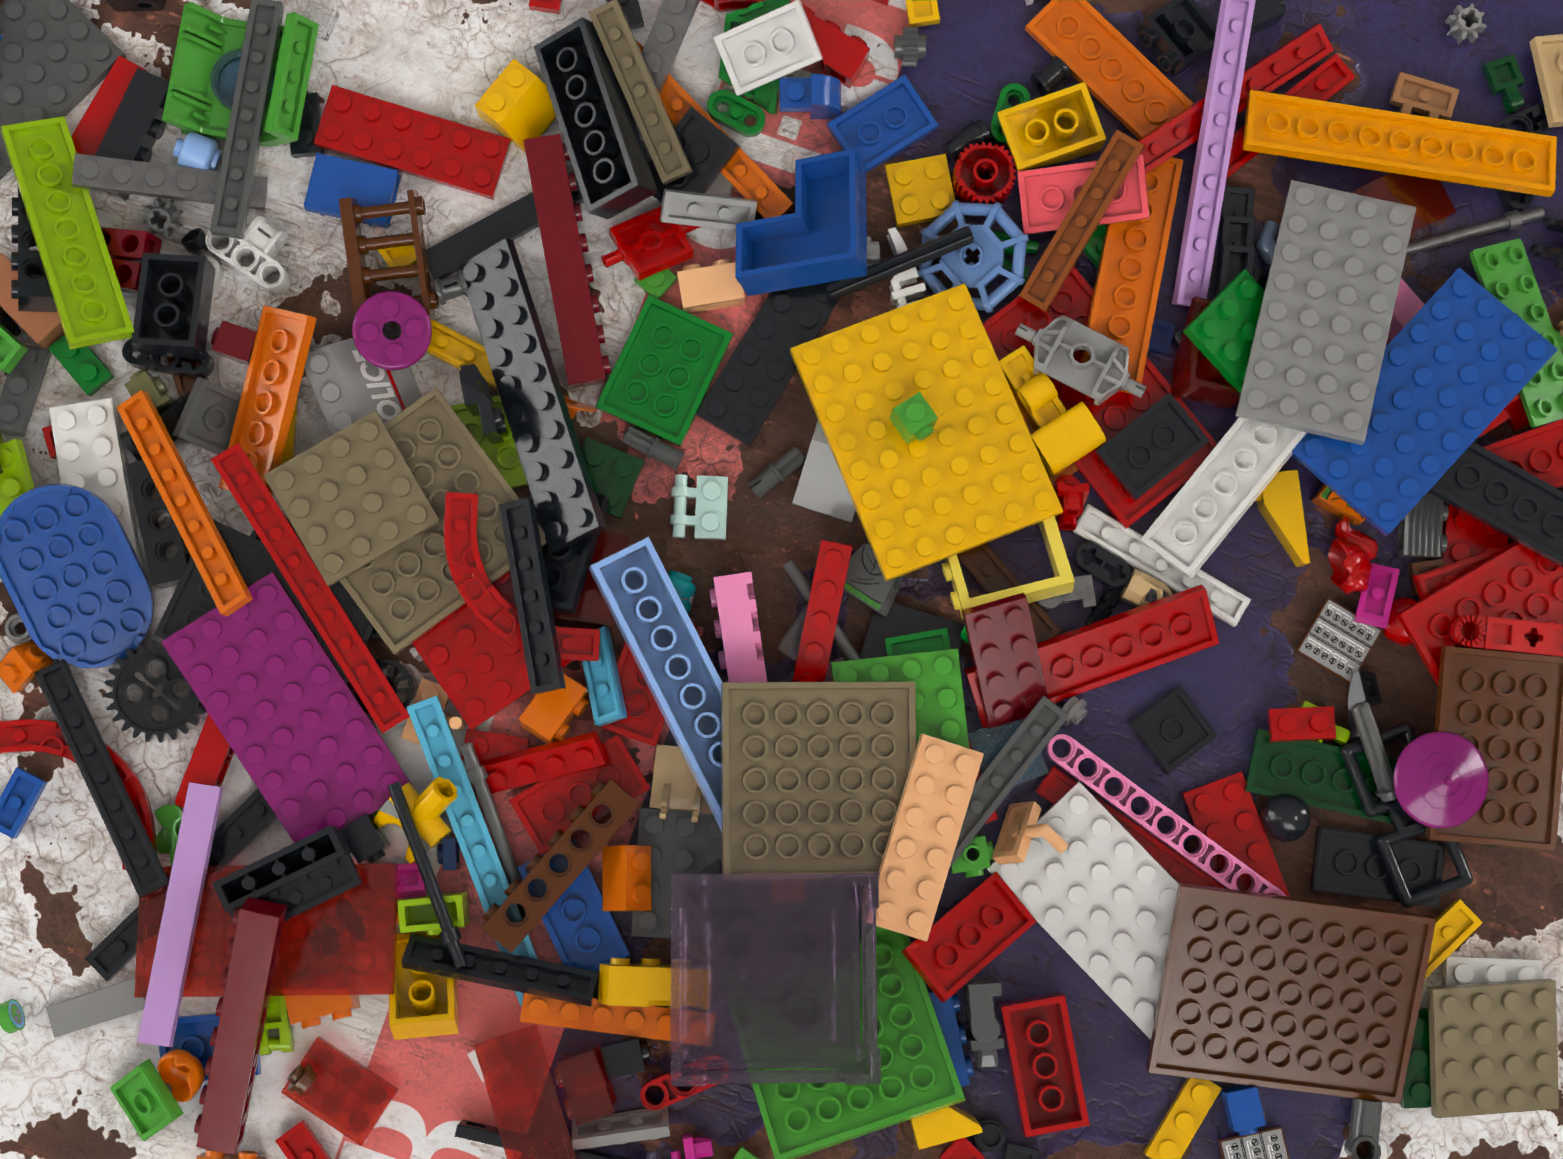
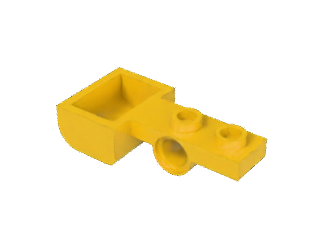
M1024 345L999 361L1008 383L1038 427V430L1032 433L1031 437L1042 463L1051 477L1106 442L1103 431L1083 402L1078 403L1067 411L1059 400L1057 390L1049 377L1040 371L1037 375L1033 373V358Z

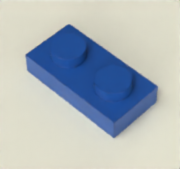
M16 767L0 796L1 833L12 839L18 838L48 783L47 781L21 767Z

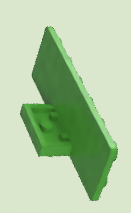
M1518 238L1474 249L1469 252V256L1479 284L1558 349L1519 392L1530 426L1535 428L1562 420L1563 354L1522 240Z

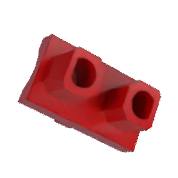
M1066 474L1058 477L1054 483L1053 488L1063 509L1062 514L1055 516L1059 530L1073 531L1077 527V518L1083 512L1090 489L1089 483L1081 484L1076 477Z

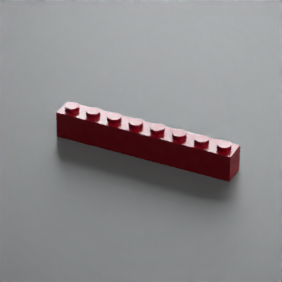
M560 133L525 139L523 142L568 385L570 389L607 383L606 374L611 373L608 355L602 356L600 344L606 343L603 325H596L594 313H599L600 308L597 294L591 295L589 283L594 282L591 263L585 264L583 252H589L586 234H579L577 222L583 221L580 203L573 202L572 192L578 190L574 172L568 173L566 161L571 160L565 142H562Z
M248 897L242 907H237L234 912L232 926L236 927L235 937H231L226 956L231 957L230 965L225 968L221 979V986L225 987L224 997H220L215 1016L220 1017L219 1025L214 1027L210 1039V1046L215 1047L213 1056H209L205 1067V1075H208L209 1079L208 1085L203 1086L199 1099V1104L204 1105L202 1114L198 1115L194 1127V1133L198 1134L196 1147L235 1155L243 1141L287 905Z

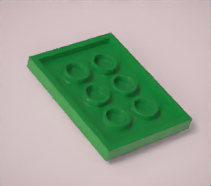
M648 295L595 406L596 409L681 447L728 349L733 333Z

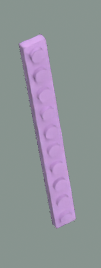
M1221 0L1172 304L1198 309H1204L1206 306L1256 0Z

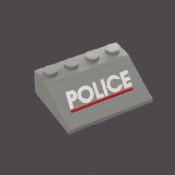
M393 327L383 329V335L387 339H397ZM353 338L332 343L308 353L304 369L332 435L373 411H377L383 423L386 424L422 397L410 367L390 371L370 364L357 350Z

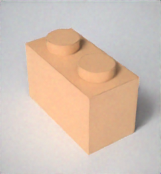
M721 259L713 262V266L701 267L700 264H691L684 266L683 271H677L683 311L692 314L745 305L744 290L735 278L736 262H732L731 259Z

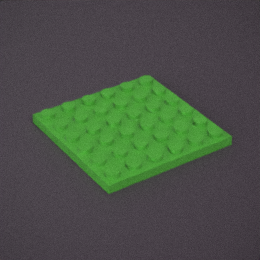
M873 925L842 970L811 947L799 950L796 953L788 954L795 965L764 988L759 983L753 986L742 970L720 977L775 1159H796L965 1101L925 982L901 952L911 943L909 936Z

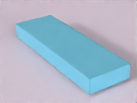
M605 626L598 628L600 629L599 661H582L594 724L599 727L627 718L610 630Z

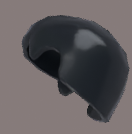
M1278 794L1266 802L1262 809L1261 819L1264 829L1272 838L1281 842L1297 840L1306 833L1310 825L1311 815L1306 802L1293 794Z

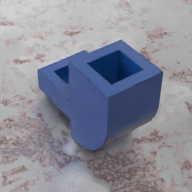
M811 74V78H780V112H810V119H835L841 115V82L839 79L823 74Z

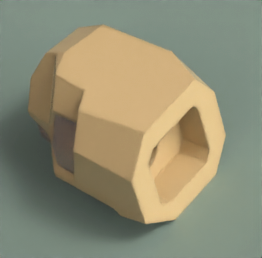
M1134 569L1123 588L1121 600L1137 608L1173 594L1163 582Z

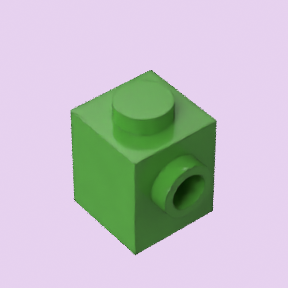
M920 392L893 408L890 416V421L907 445L916 439L922 441L935 431L933 428L938 419Z

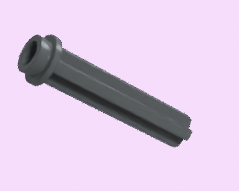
M1368 702L1357 703L1351 708V712L1377 786L1375 794L1383 802L1395 800L1397 797L1394 790V776L1370 704Z

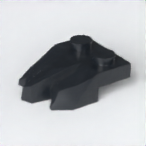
M474 363L460 364L461 370H459L465 406L473 417L480 415L483 433L491 444L504 442L502 433L507 432L505 416L501 414L500 408H495L487 382Z

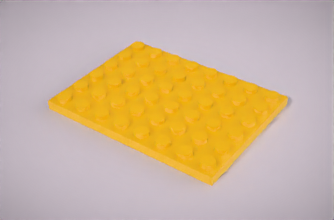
M965 283L790 349L794 363L885 582L1062 514L1061 504ZM920 392L938 419L933 428L935 431L922 441L916 439L907 445L890 421V416L893 408Z

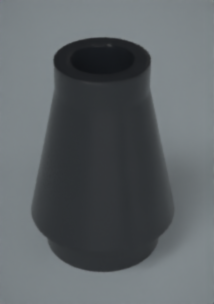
M982 119L976 122L972 120L955 137L945 143V146L953 160H955L965 147L969 148L971 143L973 145L978 143L980 146L982 142H985V145H987L993 139Z

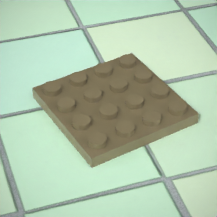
M377 411L371 412L263 475L329 587L441 522Z
M1549 978L1428 987L1432 1116L1435 1118L1559 1109L1556 981Z

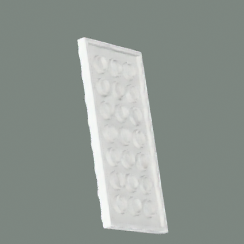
M1078 781L1037 821V824H1048L1067 842L1068 847L1064 852H1057L1043 837H1034L1031 839L1024 862L998 864L994 861L991 864V868H987V870L991 874L997 872L1034 919L1151 1040L1179 883L1094 795Z

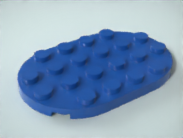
M69 484L39 486L25 492L9 504L0 516V577L29 635L36 645L55 660L64 659L66 663L75 665L78 668H100L116 663L117 657H127L126 649L131 648L135 650L138 647V643L143 641L149 631L154 614V596L146 573L113 509L93 492Z

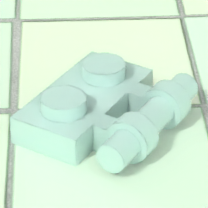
M675 475V486L671 488V497H674V514L670 515V525H673L672 537L685 538V526L695 527V539L726 540L728 477L697 475L696 488L687 487L688 475ZM687 498L696 499L695 516L686 515Z

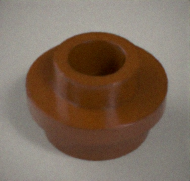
M310 1063L304 1067L299 1064L287 1078L290 1082L287 1089L290 1092L295 1091L299 1095L303 1094L317 1077V1074L313 1071V1066Z

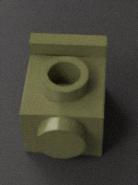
M147 369L135 372L130 377L131 380L124 384L131 397L140 390L147 392L157 411L175 401L174 398L166 394L169 391L159 376H152Z

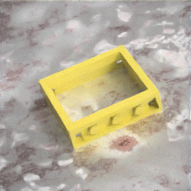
M1055 516L1038 523L1055 577L969 598L957 554L945 559L946 563L941 564L946 582H952L954 592H950L951 602L955 610H960L962 620H964L962 614L964 609L1016 594L1024 593L1028 603L1073 592L1075 580Z

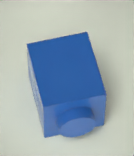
M1238 1085L1221 1089L1220 1095L1227 1125L1230 1130L1238 1132L1240 1136L1257 1133V1127L1266 1126L1257 1086Z

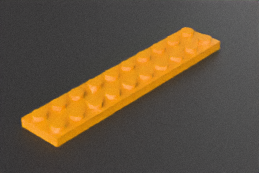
M1250 90L1247 96L1243 150L1545 197H1551L1555 192L1557 137L1255 90Z

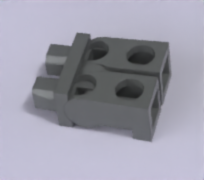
M995 976L973 977L964 985L966 1020L968 1029L971 1032L966 1033L967 1045L971 1051H974L975 1062L978 1063L979 1068L998 1066L997 1049L1004 1048L1003 1037L1000 1035V1025L994 1015L993 996H1002L1001 982Z

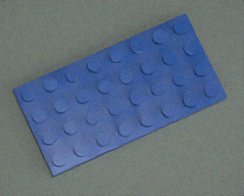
M1458 268L1386 346L1364 444L1359 445L1307 433L1292 450V456L1387 537L1558 349L1461 268Z

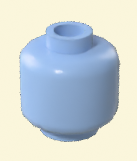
M190 132L184 140L178 138L173 156L178 157V166L217 171L222 150L218 149V143L214 139Z

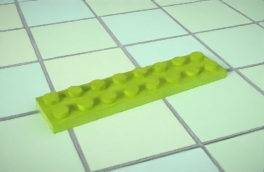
M65 116L1 126V134L69 349L132 338L134 328L89 190L72 186L76 150Z

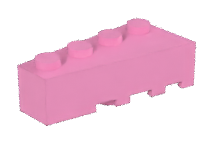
M752 572L713 577L715 588L709 589L712 608L718 607L719 619L714 620L716 639L722 638L724 647L723 651H718L720 669H727L729 682H767Z

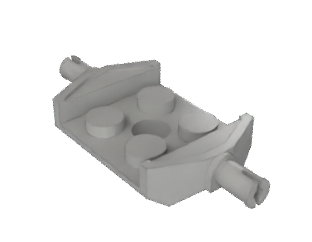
M1064 315L1056 318L1043 330L1039 329L1038 332L1023 323H1020L1015 335L1032 342V345H1034V374L1037 375L1040 371L1095 399L1093 404L1097 406L1117 393L1119 389H1125L1141 398L1147 387L1129 378L1128 347ZM1077 350H1085L1089 353L1091 359L1086 363H1079L1074 359L1073 353Z

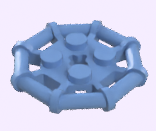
M955 200L952 202V206L926 229L922 228L920 232L922 234V244L940 237L937 234L955 218L959 226L953 231L968 226L974 237L972 244L941 256L939 264L932 266L931 260L920 265L919 271H917L918 278H922L934 294L947 290L935 275V273L943 270L953 282L952 288L964 283L967 288H978L981 298L971 297L976 310L990 313L993 312V308L1020 284H1024L1026 281L1023 279L1026 245L1029 237L1028 234H1023L1002 209V204L998 202L995 204L966 203ZM964 215L988 217L984 225L966 224ZM995 220L1011 239L1001 242L991 230ZM1014 246L1011 273L1003 269L1005 249ZM970 248L972 251L978 249L980 251L978 255L979 261L976 264L973 262L967 264L965 262V259L968 257L966 254L967 249ZM1001 274L1008 278L988 295L986 286L998 275Z

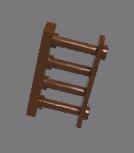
M407 190L408 201L365 207L357 204V199L351 197L338 199L354 314H356L361 304L371 297L369 286L373 285V282L419 276L421 295L411 297L416 299L425 308L429 317L435 316V309H439L436 290H432L422 222V215H426V205L424 197L419 196L418 191ZM410 214L412 233L367 238L366 235L362 236L360 223H364V219ZM415 246L417 264L371 269L370 266L366 267L365 254H368L370 250Z

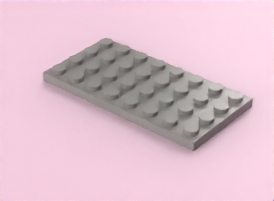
M1291 180L1235 416L1359 445L1364 444L1416 207Z

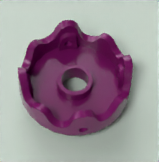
M386 291L371 296L361 304L353 320L352 336L357 350L366 361L384 370L397 371L414 365L425 355L432 339V325L427 311L416 299L398 291ZM391 321L398 323L402 329L400 337L395 340H389L383 335L384 325Z

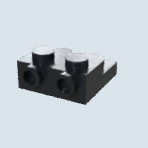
M1172 0L1148 15L1138 26L1136 32L1138 33L1139 43L1144 48H1150L1158 57L1157 63L1159 68L1164 72H1170L1175 77L1213 49L1217 27L1194 0Z

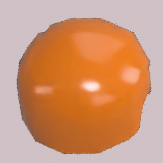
M181 1049L171 1050L159 1059L157 1065L158 1072L163 1081L171 1086V1093L175 1100L183 1103L191 1100L205 1080V1070L199 1059L190 1052Z

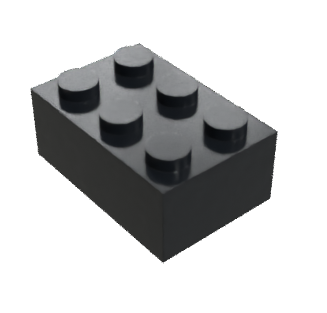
M143 253L133 325L134 333H132L131 344L142 355L205 358L216 270L206 256Z

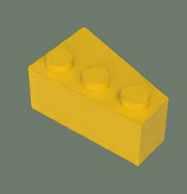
M613 957L610 959V963H600L598 1003L610 1006H669V1008L696 1006L700 1009H711L712 969L691 965V959H672V965L661 964V959L641 958V964H630V958Z

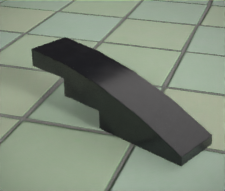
M1225 186L1219 221L1217 295L1241 271L1246 269L1253 277L1255 247H1253L1255 225L1253 207L1255 188Z

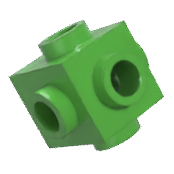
M976 834L949 868L950 873L964 872L965 878L984 875L983 869L991 868L990 860H994L992 858L994 852L992 841H986L985 835L977 836ZM970 848L975 851V856L971 860L966 855Z

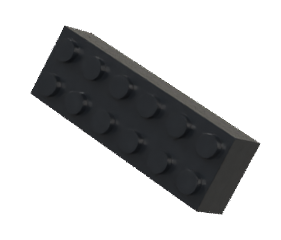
M582 17L533 46L587 212L610 219L656 194L658 191L630 107L593 22Z

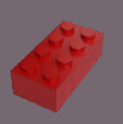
M1057 992L998 1003L1019 1121L1024 1136L1031 1137L1090 1126L1065 995Z

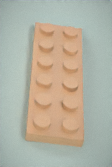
M920 734L863 920L864 922L928 941L984 753Z

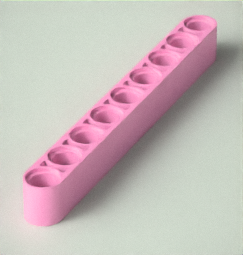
M1056 734L1045 746L1047 756L1054 763L1225 888L1239 890L1236 880L1241 874L1246 873L1250 876L1251 885L1245 891L1264 894L1274 893L1275 895L1286 896L1280 889L1072 737L1066 734ZM1058 739L1065 740L1069 746L1068 754L1062 758L1057 757L1052 751V746ZM1085 758L1091 759L1095 765L1093 774L1088 777L1083 776L1078 769L1080 761ZM1111 777L1117 778L1121 784L1120 791L1113 796L1105 791V782ZM1141 796L1145 799L1147 808L1142 814L1136 815L1131 809V802L1135 797ZM1162 816H1169L1173 822V827L1168 833L1162 834L1157 828V822ZM1189 835H1195L1199 841L1197 850L1192 853H1188L1183 846L1185 838ZM1221 854L1225 860L1224 868L1221 871L1214 872L1210 867V860L1214 855Z

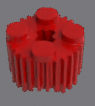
M982 142L980 146L978 143H975V145L971 143L969 148L965 147L963 152H960L952 174L953 190H956V196H960V202L995 204L998 202L1003 204L1005 199H1008L1016 179V169H1014L1015 163H1012L1013 155H1008L1010 151H1005V146L999 147L997 144L992 146L991 142L988 145ZM979 173L982 176L987 173L989 175V179H981L979 177Z

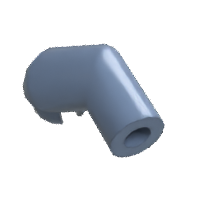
M1273 221L1265 222L1256 244L1257 251L1267 265H1271L1276 245L1275 239L1280 225Z

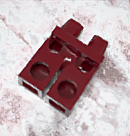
M101 228L121 291L138 295L143 253L160 254L163 240L148 231Z

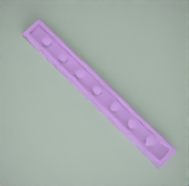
M190 782L188 785L137 1040L139 1043L173 1047L223 793L222 787Z

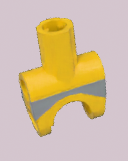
M442 777L435 778L421 794L418 793L410 782L402 786L426 853L438 845L442 838H445L451 832V829L440 818V815L457 798V788L449 779ZM390 797L380 808L373 822L379 829L391 823L403 829ZM408 845L407 854L404 858L411 864L415 859Z

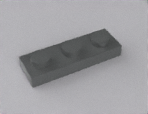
M25 345L28 351L10 374L8 373L0 395L1 434L25 437L51 358L49 349Z

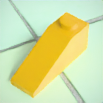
M1298 470L1281 471L1275 475L1255 501H1257L1259 512L1295 566L1303 567L1310 564L1299 474Z

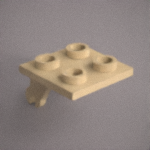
M657 744L649 808L661 809L659 819H666L668 810L693 811L691 822L698 823L700 813L713 814L679 747Z

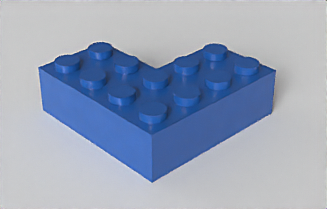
M856 149L795 160V213L736 224L735 278L748 296L867 276L866 168Z

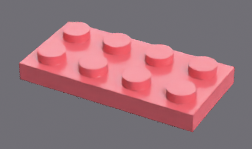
M1143 155L1138 157L1099 225L1150 219ZM1098 161L1018 171L1024 235L1057 231Z

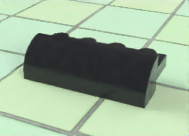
M330 825L213 882L212 885L225 913L229 912L232 919L236 908L242 907L247 898L252 897L287 905L286 921L362 884L363 880L350 855L352 852L346 840L336 826Z

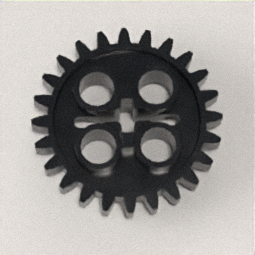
M151 640L150 649H147L143 642L138 643L139 653H136L131 648L126 649L129 659L117 657L116 661L121 667L119 669L109 668L108 670L115 676V679L104 682L107 686L113 687L111 692L104 694L105 698H111L114 701L106 709L117 710L118 712L112 719L113 722L123 719L125 723L121 730L124 732L130 727L134 728L133 738H137L143 732L145 733L146 742H150L153 735L157 734L159 743L164 742L166 733L169 734L172 740L177 739V729L187 734L189 732L187 722L198 725L199 721L194 716L195 713L205 714L206 710L200 706L201 701L165 647L162 645V648H159L157 641ZM152 660H158L163 664L164 672L162 676L153 677L149 673L148 665ZM140 672L153 686L162 684L164 688L161 692L170 700L179 704L180 710L174 709L162 696L154 698L152 696L153 688L139 680L135 673ZM178 680L188 685L189 693L184 698H180L173 693V684ZM131 684L138 685L142 689L143 695L140 701H132L127 696V689ZM155 705H162L166 708L168 715L165 721L159 722L152 717L151 712Z

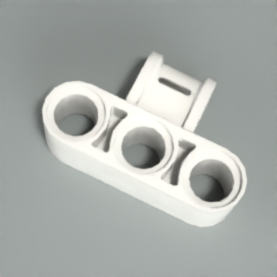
M257 216L246 229L244 239L215 236L210 231L207 233L205 240L207 248L218 259L273 295H281L289 289L291 278L288 272L274 260L287 240V232L284 230L278 231L266 223V218ZM223 238H229L228 246L225 249L218 250V242ZM248 255H254L255 260L253 264L243 267V259ZM280 272V278L276 283H267L271 273Z

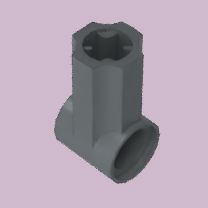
M1352 1098L1349 1136L1344 1143V1150L1351 1159H1380L1379 1133L1383 1102ZM1362 1141H1367L1369 1145L1368 1152L1363 1156H1358L1356 1152L1358 1144Z

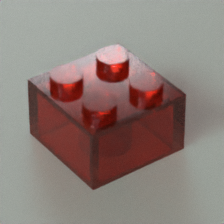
M599 1043L563 1055L556 1062L557 1069H554L553 1072L558 1087H564L567 1100L564 1101V1106L569 1120L575 1119L576 1125L579 1126L615 1113L619 1103L611 1079L607 1080Z

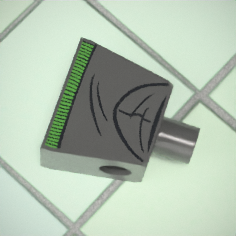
M865 543L850 558L844 591L886 617L905 575L885 582L871 546Z

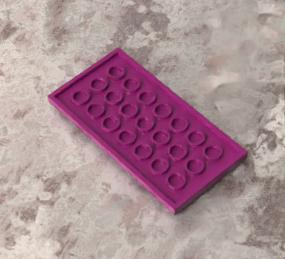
M272 572L248 587L253 600L228 617L221 615L216 607L161 641V643L295 843L330 825H334L338 830H341L364 814L369 816L381 808L391 797L387 788L388 785L400 782L401 787L408 782L412 786L413 784L275 573Z

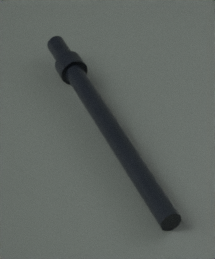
M400 782L390 784L387 788L442 930L439 935L443 945L447 944L455 967L459 968L468 964L459 941L462 938L458 926L454 927Z

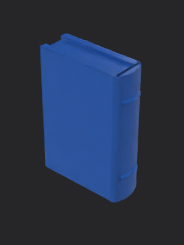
M316 153L304 208L308 212L317 213L321 216L326 215L341 219L338 201L341 198L351 197L357 199V204H361L362 207L395 203L401 175L398 174V170ZM392 216L364 219L363 224H368L370 227L377 226L388 229Z

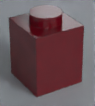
M222 320L220 328L217 327L213 332L211 338L212 350L219 356L249 366L257 332Z

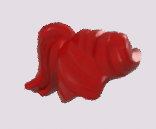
M1344 517L1339 520L1335 527L1336 539L1333 540L1330 546L1328 560L1333 569L1330 581L1345 594L1349 595L1352 591L1364 592L1368 589L1372 571L1370 561L1375 558L1378 546L1373 538L1352 529L1349 526V517Z

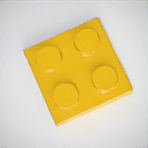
M946 154L885 165L896 227L936 220L955 201Z

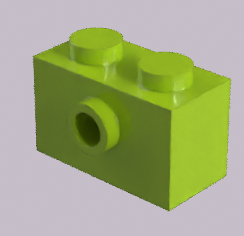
M467 891L442 893L454 927L467 926L470 923ZM428 895L401 898L397 901L400 933L426 931L427 935H439L442 932Z

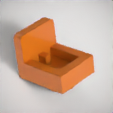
M33 640L13 647L0 662V678L15 694L22 691L35 676V672L50 666L53 660Z

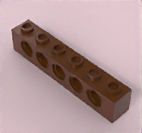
M612 779L607 783L601 780L589 793L593 797L592 801L586 807L580 804L568 818L572 824L565 832L560 829L555 832L547 842L551 848L543 857L537 853L525 867L529 871L522 881L516 878L504 891L508 896L500 906L494 903L483 915L482 918L486 920V923L482 928L510 953L516 949L639 807L640 803ZM606 805L610 808L611 817L607 822L599 823L594 820L592 811L596 806ZM578 829L587 831L590 836L589 843L584 847H577L571 841L572 833ZM556 854L566 856L569 862L568 867L561 872L553 870L550 866L552 856ZM533 879H542L547 885L546 893L541 896L531 894L529 883ZM515 903L522 905L526 911L525 917L519 921L512 920L507 914L508 907Z

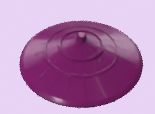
M1431 732L1413 740L1400 754L1394 769V790L1401 807L1412 819L1431 828H1451L1466 822L1480 809L1488 790V770L1481 753L1470 741L1451 732Z

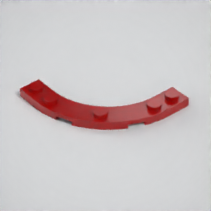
M445 492L444 547L446 560L455 586L465 604L484 626L502 640L524 650L517 610L492 585L481 561L477 543L478 494ZM555 626L562 660L599 661L600 629Z
M37 719L0 721V754L44 752L64 757L76 763L57 722ZM106 744L157 853L154 817L144 787L129 764L112 747ZM122 862V870H126Z

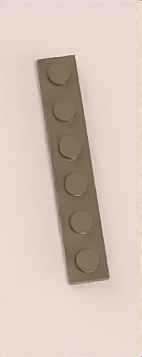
M612 0L589 11L588 13L662 183L666 185L693 172L620 2Z

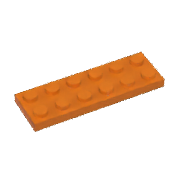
M1051 0L1025 26L1024 30L1052 57H1059L1067 65L1071 75L1079 83L1085 82L1088 91L1138 139L1194 104L1086 0Z
M264 305L228 448L240 443L273 496V491L263 475L281 464L317 318ZM221 477L218 488L230 491Z

